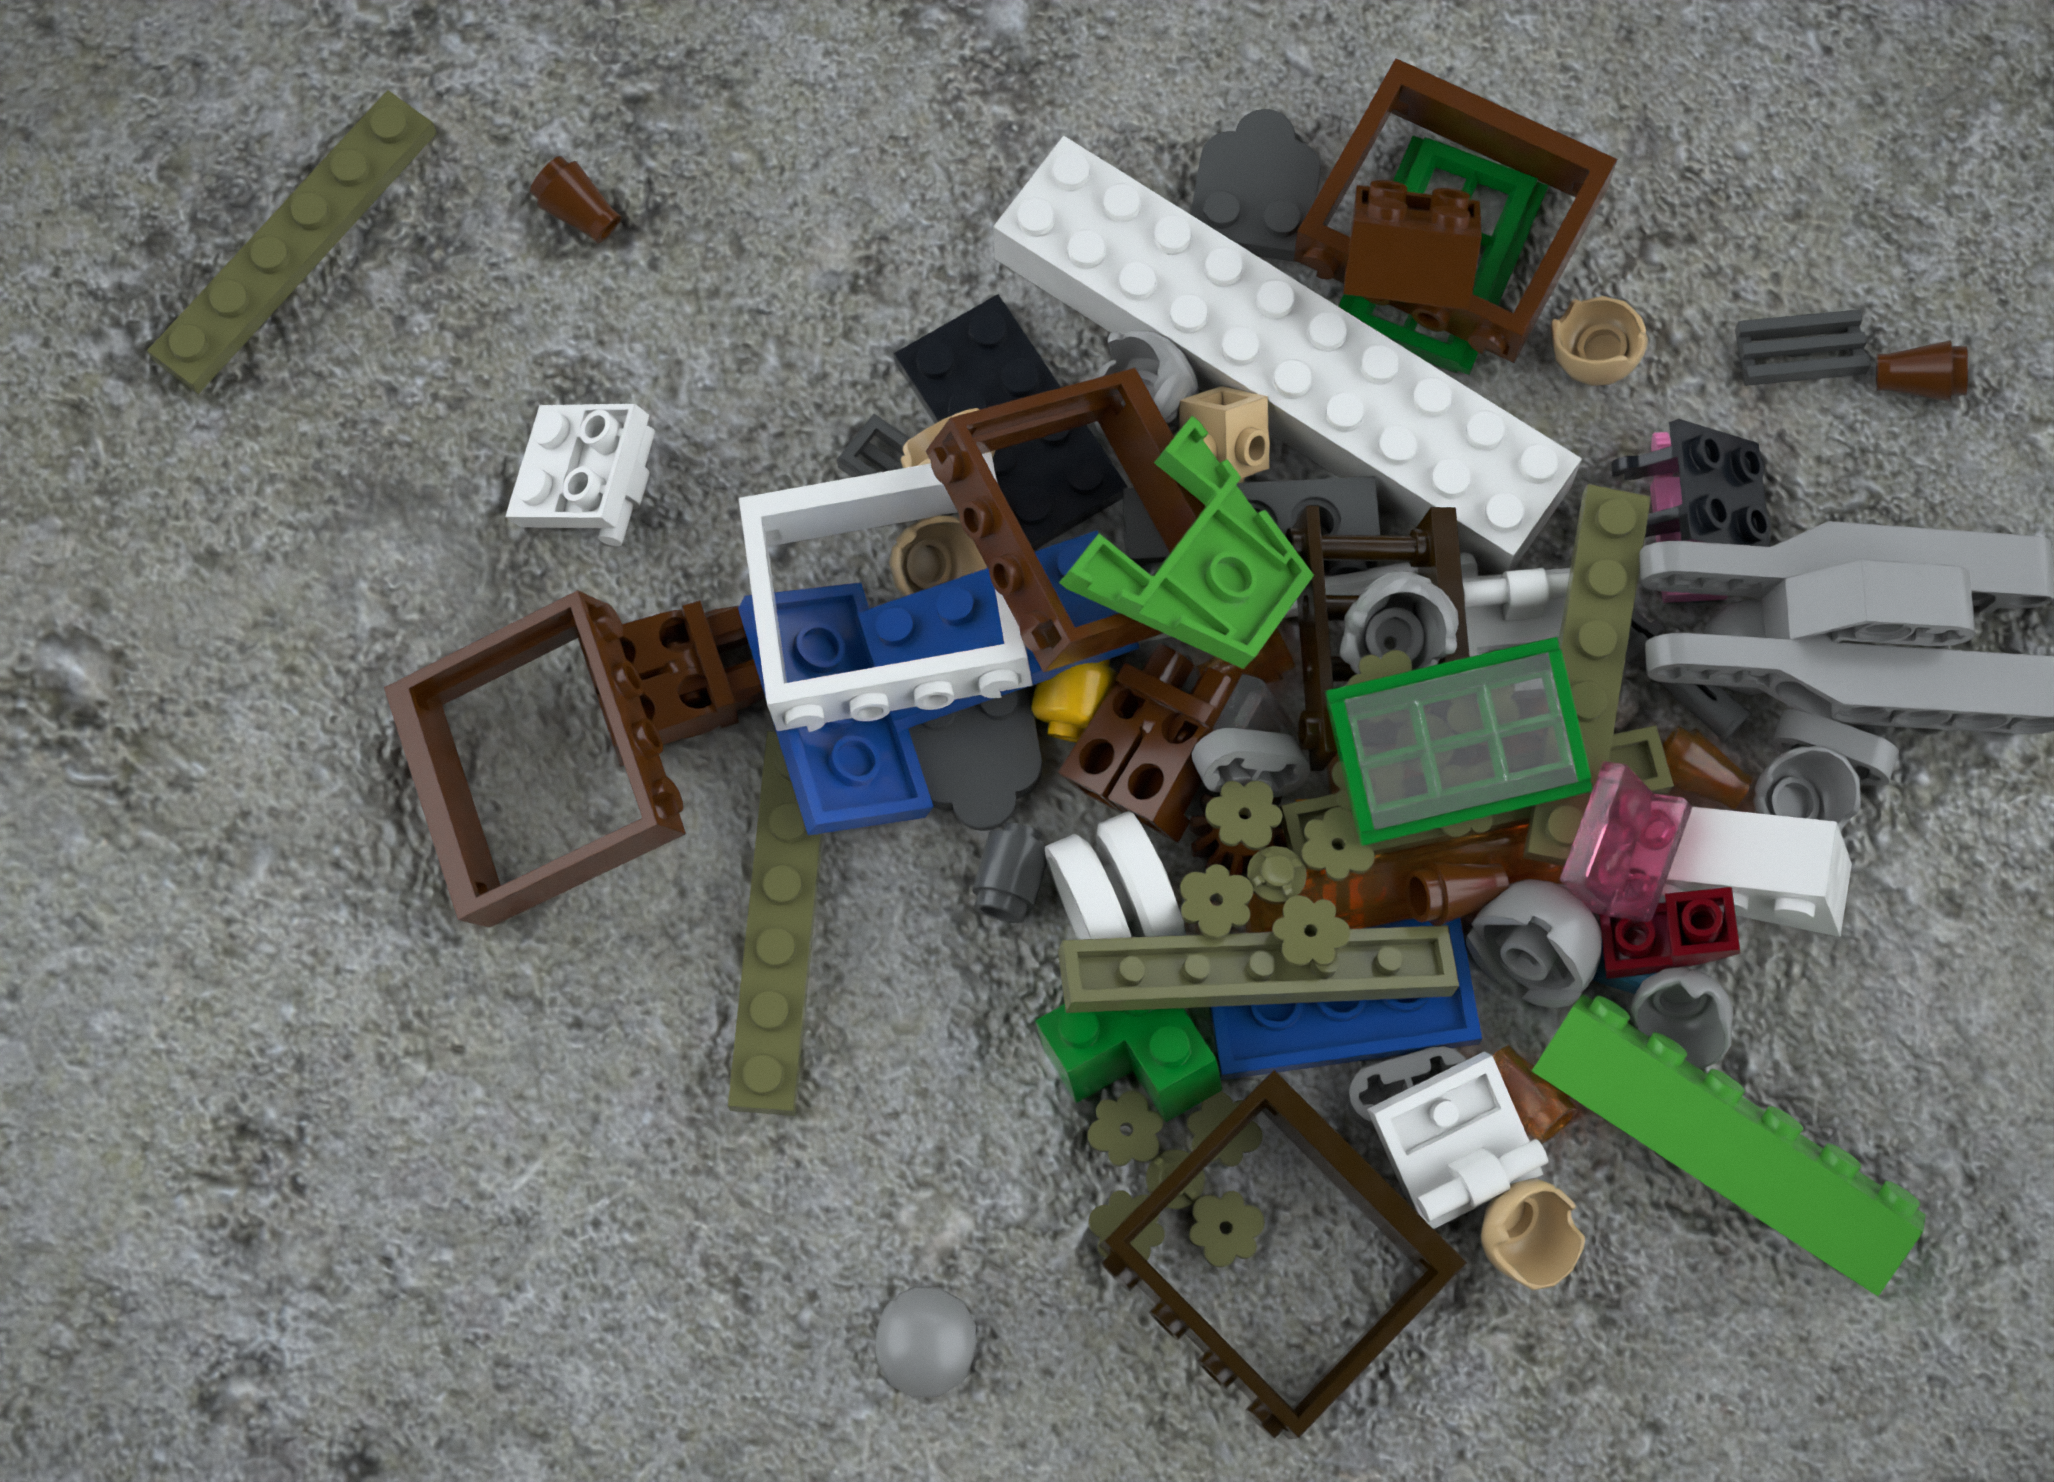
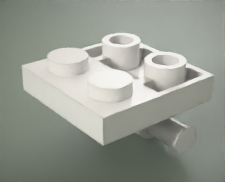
M636 404L539 405L505 517L519 527L601 528L598 536L601 542L611 546H622L632 510L640 508L650 474L645 466L655 430L646 426L649 414Z
M1570 568L1505 571L1503 574L1462 578L1470 657L1552 637H1558L1559 641ZM1542 678L1514 684L1515 691L1511 699L1546 696Z
M1482 1052L1367 1109L1408 1204L1433 1229L1510 1190V1184L1543 1175L1541 1166L1549 1162L1541 1143L1537 1139L1529 1141L1492 1055L1486 1052Z

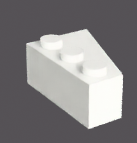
M1640 801L1627 876L1639 896H1643V899L1651 904L1665 902V893L1732 887L1736 916L1841 937L1852 863L1836 821Z

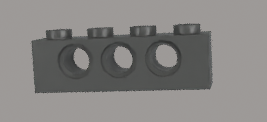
M1375 476L1236 484L1255 511L1259 513L1266 510L1284 535L1288 528L1294 526L1306 506H1319L1320 526L1324 527L1329 535H1380ZM1123 488L1125 555L1153 576L1170 552L1135 488ZM1323 560L1324 572L1329 571L1331 576L1365 571L1369 568L1377 567L1378 562Z

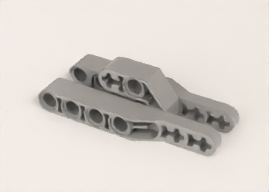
M1828 521L1772 547L1691 541H1663L1647 545L1639 552L1640 578L1643 587L1649 590L1762 598L1765 638L1698 633H1669L1652 637L1645 643L1646 669L1649 679L1668 683L1758 688L1800 712L1811 715L1816 713L1844 724L2014 734L2054 732L2053 656L1839 643L1841 640L1922 646L1956 645L1966 642L1976 635L1973 606H1979L1982 613H1993L1998 608H2034L2049 603L2054 607L2052 544L2045 537Z

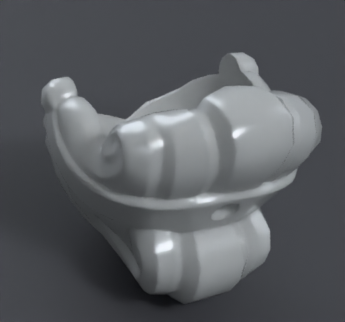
M1134 330L1126 334H1121L1120 332L1110 333L1107 341L1110 346L1111 357L1114 360L1109 361L1098 370L1097 378L1136 368L1167 426L1179 425L1180 400L1199 394L1196 373L1184 352L1167 338L1151 331ZM1123 400L1121 404L1124 407L1126 403ZM1094 422L1099 433L1105 436L1099 423Z
M1393 571L1373 581L1360 594L1358 600L1351 605L1346 613L1340 656L1346 663L1350 664L1351 669L1356 674H1360L1358 665L1364 656L1376 655L1381 659L1386 652L1391 650H1399L1406 653L1411 660L1412 670L1437 665L1440 658L1453 654L1457 648V638L1455 635L1459 625L1457 609L1449 596L1442 589L1433 585L1429 578L1409 571ZM1387 637H1392L1395 640V646L1392 649H1387L1384 645Z

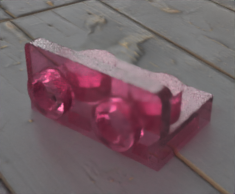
M1603 761L1560 880L1595 914L1642 922L1651 921L1691 814L1692 806L1684 798L1654 794L1627 764Z

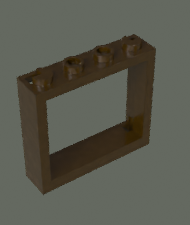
M1275 1070L1265 1077L1099 1245L1108 1255L1102 1262L1107 1272L1129 1292L1137 1285L1156 1304L1149 1311L1155 1321L1177 1341L1185 1334L1204 1353L1197 1360L1204 1371L1224 1389H1227L1234 1383L1252 1402L1246 1408L1248 1415L1263 1431L1274 1439L1281 1432L1288 1439L1300 1438L1467 1264ZM1261 1111L1421 1271L1412 1283L1292 1407L1130 1244Z

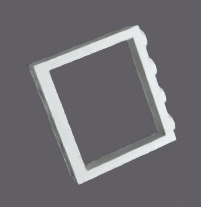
M982 454L997 482L992 454ZM931 463L739 498L766 701L777 731L807 726L808 731L811 732L821 728L827 722L849 718L858 721H873L885 717L890 711L916 706L925 710L940 709L950 705L955 699L977 695L987 698H1001L1000 691L1033 686L1026 645L1021 638L1019 626L1003 596L996 589L1004 644L787 683L768 547L957 513L958 511L944 485L935 477Z

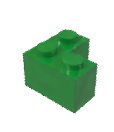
M1065 1004L1035 1020L1044 1052L1076 1103L1132 1071L1165 1122L1172 1120L1222 1091L1217 1059L1184 1008L1066 1013Z

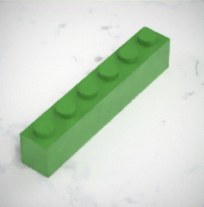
M1582 994L1537 1061L1532 1072L1879 1297L1924 1231L1926 1214L1918 1210L1920 1202L1910 1192L1893 1182L1885 1181L1881 1186L1860 1173L1861 1164L1859 1161L1840 1147L1827 1143L1822 1148L1801 1135L1800 1133L1803 1130L1801 1124L1784 1111L1773 1106H1768L1766 1111L1745 1099L1742 1097L1745 1093L1744 1088L1728 1075L1715 1069H1711L1707 1074L1685 1060L1688 1055L1685 1049L1669 1037L1657 1032H1653L1651 1037L1633 1027L1627 1023L1630 1015L1613 1001L1602 996H1596L1594 1000H1591Z

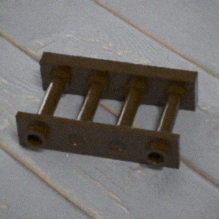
M1306 506L1294 526L1287 529L1285 537L1314 574L1297 598L1306 711L1301 712L1299 717L1298 738L1301 749L1309 750L1310 771H1323L1338 753L1324 691L1334 689L1333 682H1348L1351 677L1356 675L1351 669L1350 664L1346 663L1341 656H1331L1328 621H1344L1349 608L1358 600L1360 595H1326L1323 560L1409 561L1411 567L1418 568L1419 575L1429 578L1433 585L1442 589L1449 596L1458 612L1459 625L1455 634L1457 648L1453 654L1440 658L1438 664L1470 657L1456 507H1431L1417 527L1411 530L1409 535H1321L1319 506ZM1449 700L1431 703L1430 711L1426 714L1435 715L1447 723L1446 714L1452 703ZM1384 718L1377 723L1369 722L1367 719L1358 720L1357 725L1361 742L1396 743L1397 733L1404 722H1393L1388 718ZM1452 730L1453 735L1462 734ZM1478 744L1454 749L1452 757L1446 765L1465 766L1478 753Z

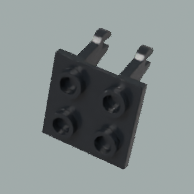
M1676 419L1669 422L1670 447L1639 456L1620 457L1611 462L1612 477L1624 474V480H1635L1643 477L1679 472L1682 504L1648 514L1645 538L1680 532L1681 541L1770 547L1771 523L1766 512L1763 485L1764 462L1760 455L1759 443L1689 421Z

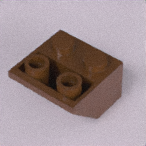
M1389 180L1372 181L1370 187L1357 185L1343 294L1470 310L1482 238L1480 201L1469 200L1470 195L1468 193L1452 188H1437L1430 195L1407 192L1408 188L1406 185Z

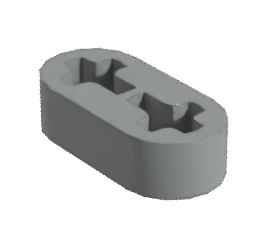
M1788 709L1781 713L1772 739L1773 747L1780 753L1798 747L1825 746L1847 758L1859 776L1860 783L1872 786H1884L1889 783L1899 755L1897 747L1886 739L1816 713L1811 715L1796 709Z
M1222 728L1204 736L1192 751V761L1204 785L1209 790L1221 793L1222 786L1228 781H1237L1243 787L1251 781H1262L1272 789L1273 798L1281 797L1298 789L1307 780L1310 773V765L1298 742L1293 736L1282 733L1241 728Z
M1438 1046L1370 1065L1360 1070L1351 1081L1347 1094L1348 1110L1353 1119L1362 1126L1375 1129L1367 1111L1374 1104L1363 1105L1360 1101V1098L1367 1093L1369 1082L1376 1081L1381 1090H1390L1402 1086L1403 1091L1414 1086L1413 1082L1428 1077L1431 1063H1439L1442 1071H1445L1466 1060L1455 1049Z

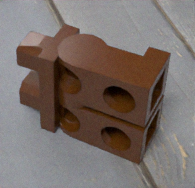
M699 600L683 605V610L663 612L622 624L623 636L619 640L626 660L635 667L641 678L643 694L639 698L646 718L657 728L663 745L682 738L705 734L718 726L722 729L739 723L737 710L746 708L765 698L754 660L724 669L719 653L749 644L738 610L739 606L720 608L704 613L701 601ZM579 637L581 650L621 767L624 763L581 637Z
M1159 643L1141 670L1127 663L1123 665L1116 677L1120 684L1114 687L1106 696L1058 773L1084 795L1121 814L1127 811L1132 812L1142 825L1179 843L1191 822L1184 814L1202 783V779L1192 761V751L1195 745L1209 733L1222 728H1237L1227 718L1233 710L1242 689L1229 676L1211 667H1205L1190 694L1180 690L1195 665L1179 652Z

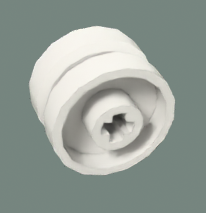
M1127 811L1098 824L1096 842L1103 866L1090 844L1076 834L1045 846V856L1051 876L1077 939L1130 938L1131 934L1127 923L1135 937L1186 935L1184 922L1167 872L1144 828L1132 812Z

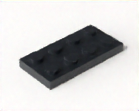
M999 294L894 353L896 366L934 424L965 410L973 408L981 410L1061 388ZM1087 425L998 449L993 457L997 483L1033 551L1123 499V488H1128Z

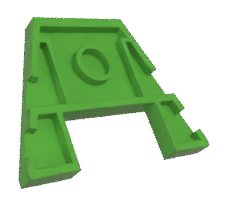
M1191 416L1154 463L1205 504V508L1158 570L1151 576L1099 533L1059 583L1074 593L1244 669L1259 653L1314 574L1267 511L1263 510L1259 513L1255 511L1236 485L1241 476L1228 459L1221 463L1217 460L1203 441L1208 432L1200 421Z

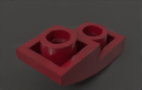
M1732 887L1665 893V902L1599 909L1606 979L1658 973L1666 968L1690 967L1740 954Z

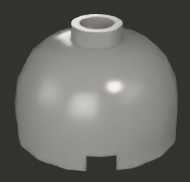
M1526 879L1509 884L1508 889L1479 910L1471 923L1473 927L1467 934L1466 944L1474 961L1492 981L1501 986L1505 973L1530 989L1521 999L1534 1005L1550 1008L1572 1006L1593 979L1601 959L1602 932L1592 911L1584 903L1582 897L1569 886L1542 880Z

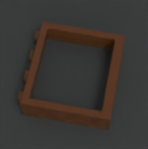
M1395 58L1298 229L1293 260L1316 270V277L1325 280L1333 278L1344 283L1350 237L1328 227V224L1391 113L1516 171L1538 178V181L1575 197V200L1514 313L1473 294L1470 310L1363 297L1373 304L1380 306L1390 305L1412 315L1418 324L1428 330L1435 332L1446 331L1467 341L1475 351L1482 355L1486 350L1515 363L1607 192L1617 159Z
M1136 368L951 417L926 450L935 477L944 485L960 515V522L964 532L973 539L989 569L990 579L994 588L1006 601L1019 626L1024 644L1033 652L1043 673L1163 634V632L1121 613L1074 627L982 454L1098 422L1167 549L1171 553L1203 511L1205 504L1154 463L1174 436ZM1123 400L1126 403L1124 407L1121 404Z
M577 590L384 687L455 913L460 921L490 928L686 834L679 814L683 811L682 797L674 782L666 776L659 756L663 752L661 736L655 725L646 718L639 698L643 694L641 678L635 667L626 660L619 640L623 636V626L620 618L610 604ZM581 637L642 818L501 885L442 705Z

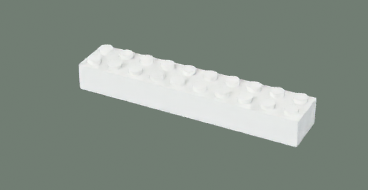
M1065 136L1061 138L993 226L994 252L997 261L1111 333L1120 332L1121 334H1126L1129 331L1145 330L1167 338L1184 352L1196 373L1198 388L1204 392L1224 386L1268 396V427L1271 435L1339 478L1375 476L1377 502L1416 527L1431 507H1456L1460 553L1466 552L1474 555L1477 565L1492 575L1514 570L1572 487L1582 458Z

